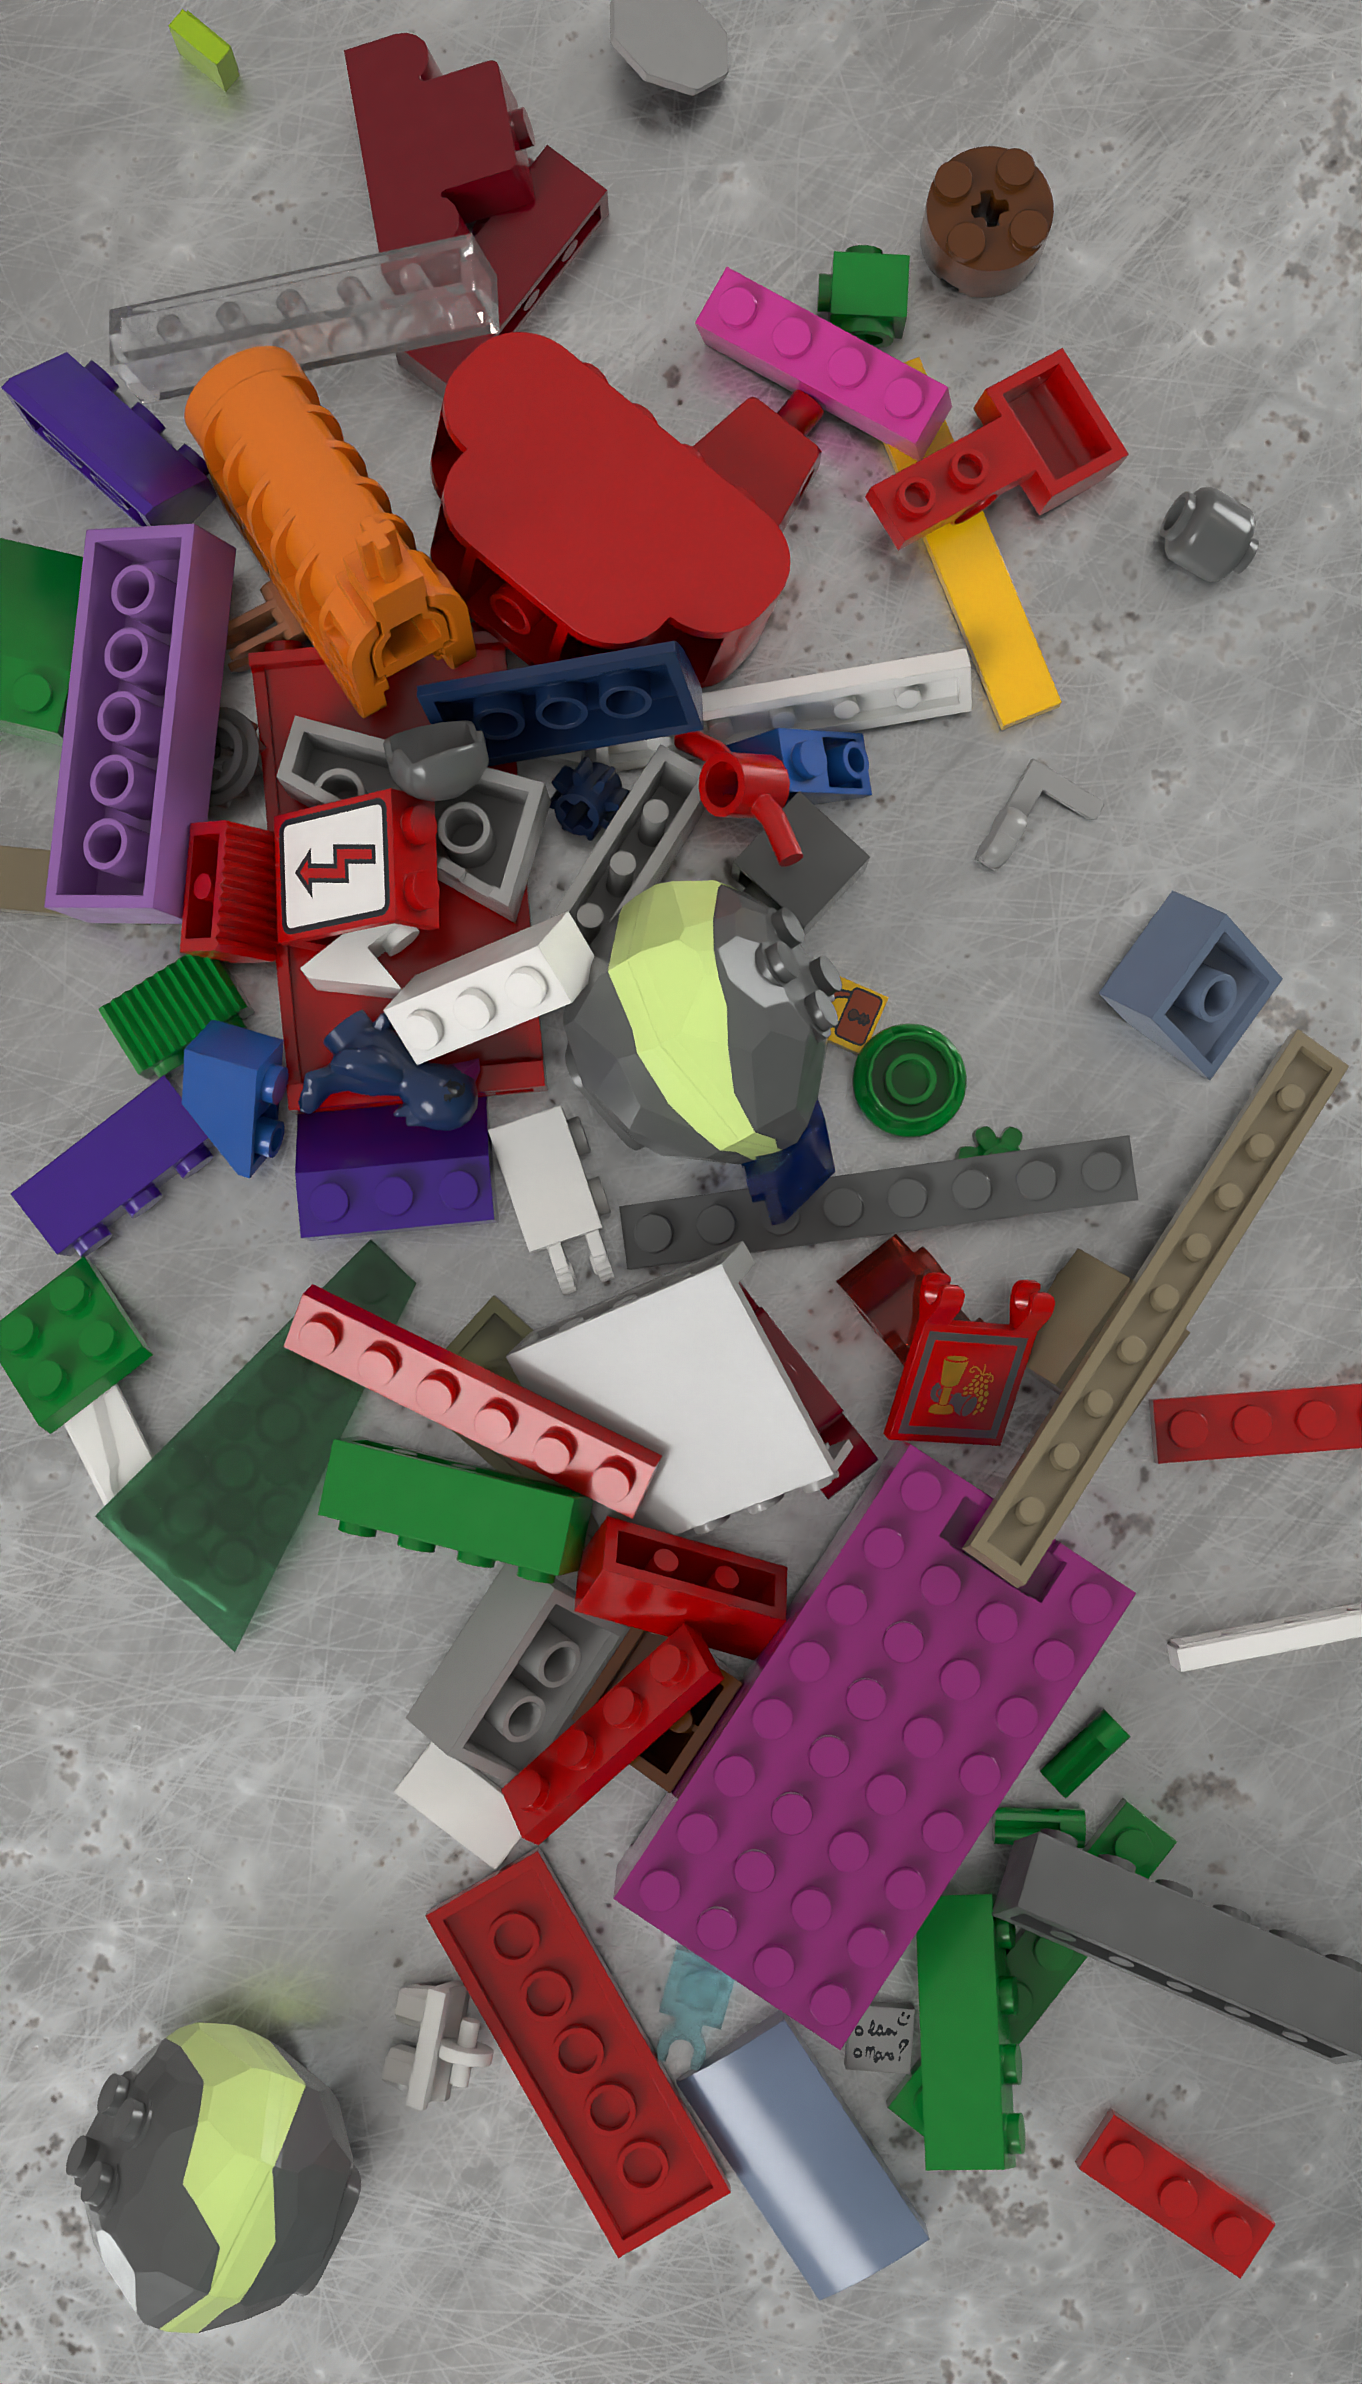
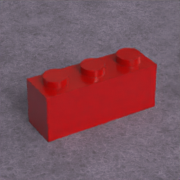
M607 1516L582 1553L577 1573L574 1611L667 1637L685 1623L701 1633L708 1648L755 1661L786 1622L788 1567Z

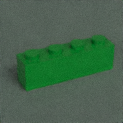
M356 1436L333 1439L318 1515L340 1520L338 1530L347 1534L361 1537H376L377 1530L398 1535L397 1545L409 1550L433 1553L435 1552L436 1545L457 1550L456 1560L461 1563L483 1568H494L495 1562L500 1561L518 1566L516 1575L520 1578L551 1584L555 1583L556 1576L579 1571L593 1499L570 1488Z
M995 1894L941 1895L916 1933L925 2171L1006 2170L1015 2168L1016 2154H1024L1025 2152L1024 2117L1022 2113H1014L1012 2085H1020L1022 2081V2057L1019 2044H1010L1009 2016L1018 2015L1019 1991L1016 1976H1007L1006 1949H1013L1015 1947L1016 1927L1014 1924L992 1915L998 1896Z

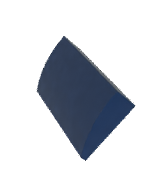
M676 641L417 686V698L430 724L467 720L474 724L476 731L483 732L489 758L487 767L704 730L702 688L686 652Z

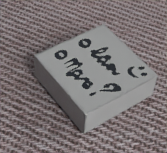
M872 2001L846 2041L844 2058L846 2070L910 2075L915 2020L914 2006L911 2004Z

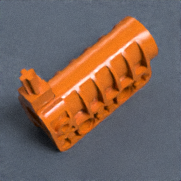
M257 346L237 352L211 368L199 380L189 395L184 412L186 426L202 449L213 486L224 509L357 713L362 718H366L386 707L384 691L389 689L386 677L395 674L431 653L437 661L443 658L451 669H455L475 658L476 648L466 603L459 593L453 589L447 577L436 568L430 557L423 552L417 551L413 532L401 517L392 513L389 497L382 486L374 479L368 478L363 458L354 446L344 442L340 424L328 409L320 405L315 387L294 356L280 347Z

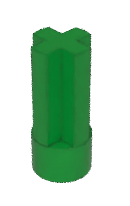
M1103 1708L1040 1772L1066 1799L1131 1736Z
M998 1807L993 1814L992 1841L994 1844L1013 1845L1015 1840L1039 1832L1041 1829H1054L1071 1835L1078 1841L1077 1848H1084L1086 1841L1085 1810Z

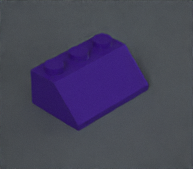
M66 352L9 378L1 387L29 428L140 527L192 524L217 497L212 484L207 478L209 471L206 461L185 443L178 450L169 444L161 436L166 428L160 420L140 402H137L130 409L114 394L119 389V385L94 361L90 360L83 367Z
M478 1097L477 1109L470 1121L462 1127L451 1131L434 1130L424 1126H407L406 1117H395L393 1114L399 1105L297 1114L295 1180L301 1238L314 1241L499 1223L492 1141L488 1132L490 1129L488 1097Z

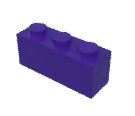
M163 1075L10 1194L57 1255L72 1256L77 1252L83 1258L97 1250L112 1237L108 1227L127 1212L133 1219L154 1206L163 1197L158 1188L178 1173L182 1179H186L208 1164L214 1157L209 1151L214 1144L182 1105V1089L175 1080Z

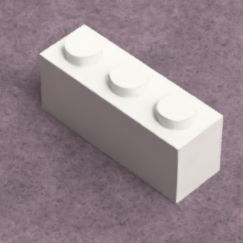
M569 911L415 975L383 1011L418 1065L572 1003L588 984L590 968L595 956Z

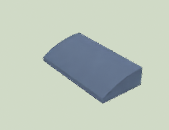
M778 2010L676 2079V2084L819 2301L872 2276L930 2240L925 2222L788 2015Z

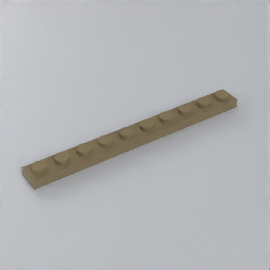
M1297 1029L1290 1034L1281 1046L962 1549L1016 1588L1026 1585L1349 1068V1065L1301 1030Z

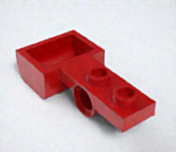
M1061 348L984 390L973 407L983 427L871 486L865 498L899 551L948 523L954 526L967 521L986 509L1001 494L1019 484L1037 513L1042 515L1105 479L1123 463L1129 453L1068 355Z

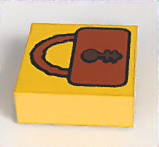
M840 976L842 989L834 994L835 1001L832 1002L838 1015V1024L831 1028L828 1043L858 1056L864 1045L871 1039L889 997Z

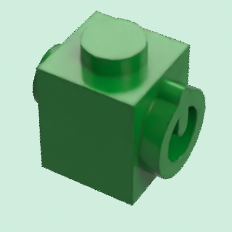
M870 245L851 246L845 252L834 251L831 273H819L817 312L828 313V322L878 349L890 346L894 339H902L907 319L910 255L883 254L880 248Z

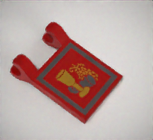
M928 1273L924 1276L921 1283L919 1320L883 1434L888 1440L1001 1446L1037 1332L1050 1319L1054 1311V1297L1048 1292H1039L1041 1285L1035 1280H1019L1014 1283L1010 1294L1009 1324L953 1320L963 1306L965 1299L964 1290L958 1285H950L951 1277L946 1273Z

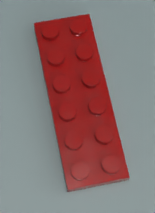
M540 1847L535 1848L427 1911L425 1916L618 2258L731 2193L729 2181Z

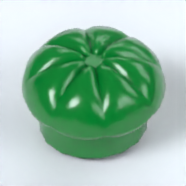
M906 1023L894 1025L880 1031L864 1045L854 1065L852 1083L857 1104L865 1117L873 1125L891 1135L914 1138L936 1132L954 1118L965 1097L967 1074L961 1054L945 1035L925 1025Z

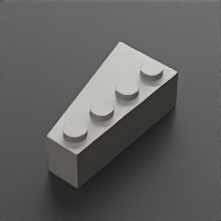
M299 716L294 717L276 776L291 798L310 808L389 788L401 790L394 783L390 774L383 747L384 739ZM487 767L478 784L454 799L435 801L438 880L516 923L551 804L545 783Z

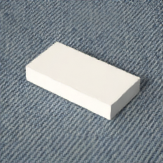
M432 1741L394 1790V1793L494 1870H497L521 1838L501 1788L474 1767L447 1756Z

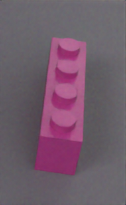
M729 267L725 268L695 322L705 345L791 392H794L796 389L805 392L822 409L880 441L891 445L917 461L923 459L952 408L949 389L946 385Z

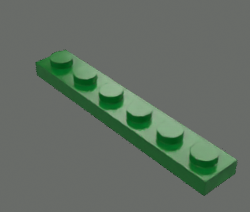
M1122 1798L1082 1850L1097 1857L1100 1854H1109L1126 1859L1136 1866V1874L1149 1879L1177 1841L1126 1799ZM1020 1928L1016 1934L1015 1947L1013 1949H1006L1007 1976H1016L1019 1991L1018 2015L1009 2016L1010 2044H1020L1083 1964L1087 1956ZM920 2056L911 2068L910 2075L906 2074L888 2097L886 2104L888 2109L924 2137Z

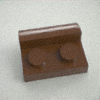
M631 1627L571 1719L576 1722L668 1637ZM714 1655L712 1656L724 1679L629 1764L668 1793H673L744 1684L741 1676Z

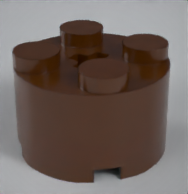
M983 146L966 150L948 162L943 163L938 168L929 189L920 231L921 249L929 269L940 280L943 278L951 285L959 288L958 292L976 298L1003 295L1016 289L1040 260L1053 221L1054 203L1049 184L1043 173L1035 165L1033 157L1027 151L1019 148L1007 149L997 146ZM985 219H987L989 223L996 224V226L987 227V222Z

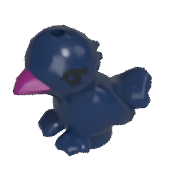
M360 1010L343 1020L325 1037L323 1044L334 1057L328 1065L318 1070L310 1071L305 1075L303 1090L298 1101L300 1111L311 1114L331 1094L350 1091L370 1096H399L403 1104L399 1105L393 1114L395 1117H406L407 1126H424L434 1130L451 1131L462 1127L470 1121L477 1109L478 1091L475 1082L480 1073L479 1058L452 1064L426 1061L417 1065L401 1038L395 1032L385 1012L380 1014L373 1022L364 1010Z

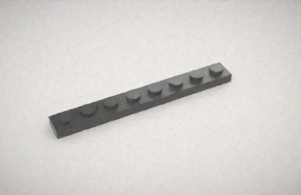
M1130 1135L625 1205L619 1206L627 1269L632 1270L697 1261L741 1241L744 1242L749 1253L1137 1201L1139 1199Z

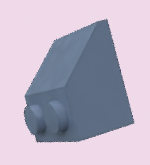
M1172 890L1121 963L1114 969L1099 994L1130 1026L1197 1074L1211 1080L1283 978L1226 913Z

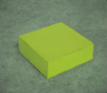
M182 9L168 25L179 54L226 92L240 76L231 46L192 13Z

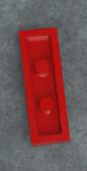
M1111 2108L1075 2161L1079 2170L1240 2279L1276 2225L1271 2216Z

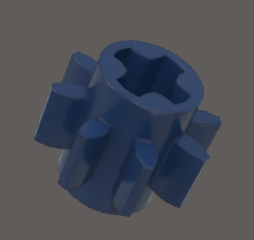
M584 756L575 770L564 765L551 783L556 792L550 798L551 804L549 808L554 809L556 819L564 831L567 830L575 835L586 836L588 841H593L602 827L605 830L607 829L630 793V790L622 788V782L616 773L615 767H610L600 762H592L589 756Z

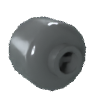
M1202 487L1193 494L1188 491L1182 493L1169 508L1160 529L1161 537L1165 538L1164 548L1167 558L1209 582L1220 581L1232 571L1238 574L1243 572L1253 560L1259 545V541L1253 538L1256 521L1250 508L1213 487Z

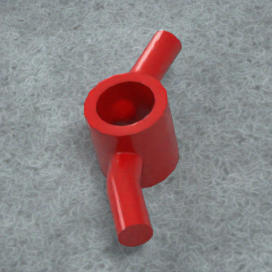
M700 731L675 735L674 745L678 750L705 762L699 775L698 789L701 802L708 812L718 817L756 818L763 826L781 867L793 865L803 858L804 855L783 811L789 796L790 780L788 771L780 759L769 754L731 752L720 740Z

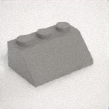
M505 1563L409 1711L406 1719L447 1756L509 1783L575 1723L571 1718L631 1627L575 1612V1590L558 1579H555V1583L550 1584L520 1578L516 1575L518 1566Z

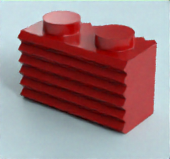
M227 820L191 823L180 953L228 961L230 963L274 962L278 956L274 950L278 945L274 832Z

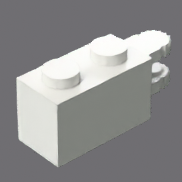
M560 1105L489 1129L488 1132L528 1250L531 1254L545 1249L548 1250L563 1296L577 1291V1278L572 1264L567 1261L562 1244L584 1236L591 1252L589 1258L595 1275L599 1276L601 1283L615 1279L600 1231L604 1230L600 1216L610 1213L611 1210L600 1177L597 1176L589 1180L586 1178L579 1156L591 1151L579 1116L566 1119L564 1110Z

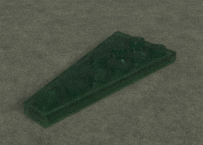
M370 1239L322 1289L397 1325L417 1283ZM294 1317L95 1515L107 1529L235 1653L328 1467L333 1439L342 1437L366 1388L285 1348L284 1344Z

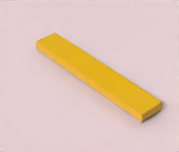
M920 357L904 362L927 375ZM944 420L923 458L954 442L946 420ZM883 442L895 473L918 462ZM981 511L958 525L952 526L951 523H948L922 537L1000 729L1004 730L1059 708L1062 701L984 512Z

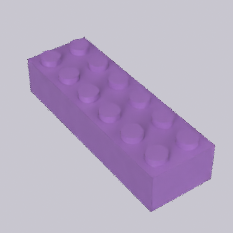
M196 524L86 530L44 908L88 923L182 924L190 824L208 821L236 548Z

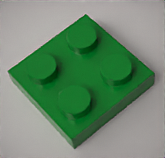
M86 1257L80 1258L0 1320V1364L38 1426L49 1434H52L153 1356V1353L97 1267Z

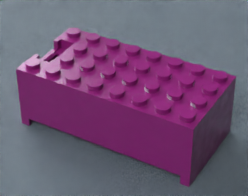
M895 1440L883 1458L884 1462L786 1610V1622L755 1661L752 1662L742 1677L744 1681L743 1686L673 1793L667 1792L635 1843L630 1845L618 1863L613 1895L615 1901L839 2050L846 2043L1137 1594L1056 1539L1052 1541L1026 1585L1016 1588L1009 1582L1007 1583L964 1554L965 1551L962 1549L994 1498L910 1443Z

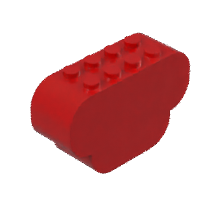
M510 332L492 337L479 345L450 376L443 397L430 459L431 480L437 495L441 499L430 548V559L436 568L447 577L453 589L462 597L467 605L469 616L529 666L676 641L686 652L701 688L715 685L729 677L756 647L785 587L791 563L789 547L781 529L768 514L757 506L749 492L738 485H731L707 465L706 460L698 450L688 444H681L658 425L655 417L647 408L640 404L632 403L608 383L604 374L597 367L580 361L562 345L545 336L528 332Z

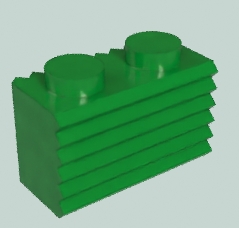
M190 954L178 958L174 963L157 971L153 976L146 978L142 983L135 985L132 989L125 991L122 995L112 999L109 1003L102 1005L98 1009L138 1075L146 1079L155 1074L158 1078L163 1075L171 1078L182 1072L184 1069V1049L212 1019L247 1029L243 1020L255 1013L223 961Z

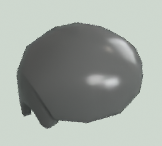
M467 720L416 727L390 736L383 743L394 783L408 795L431 802L457 798L477 785L489 762L483 732L476 731L474 724Z

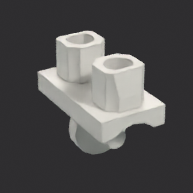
M453 1980L437 1986L413 1984L401 1988L399 1991L395 2009L396 2021L420 2028L417 2047L414 2048L404 2044L391 2047L385 2059L381 2079L383 2082L407 2093L405 2106L423 2111L428 2108L429 2102L447 2101L450 2097L452 2085L468 2087L472 2067L483 2068L489 2067L492 2064L494 2050L486 2044L477 2042L481 2022L477 2019L466 2017L470 1994L461 1981Z

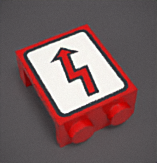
M389 788L274 816L278 944L321 952L340 937L341 934L393 923L425 930L439 929L438 901L440 889L437 877L435 802L417 799L404 791Z

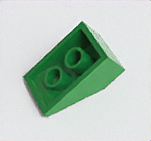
M0 538V732L62 746L83 564L82 556Z

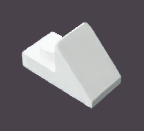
M393 923L345 933L300 969L316 990L394 999L401 991V988L378 961L377 957L385 951L389 956L399 953L415 940L420 931L415 927Z

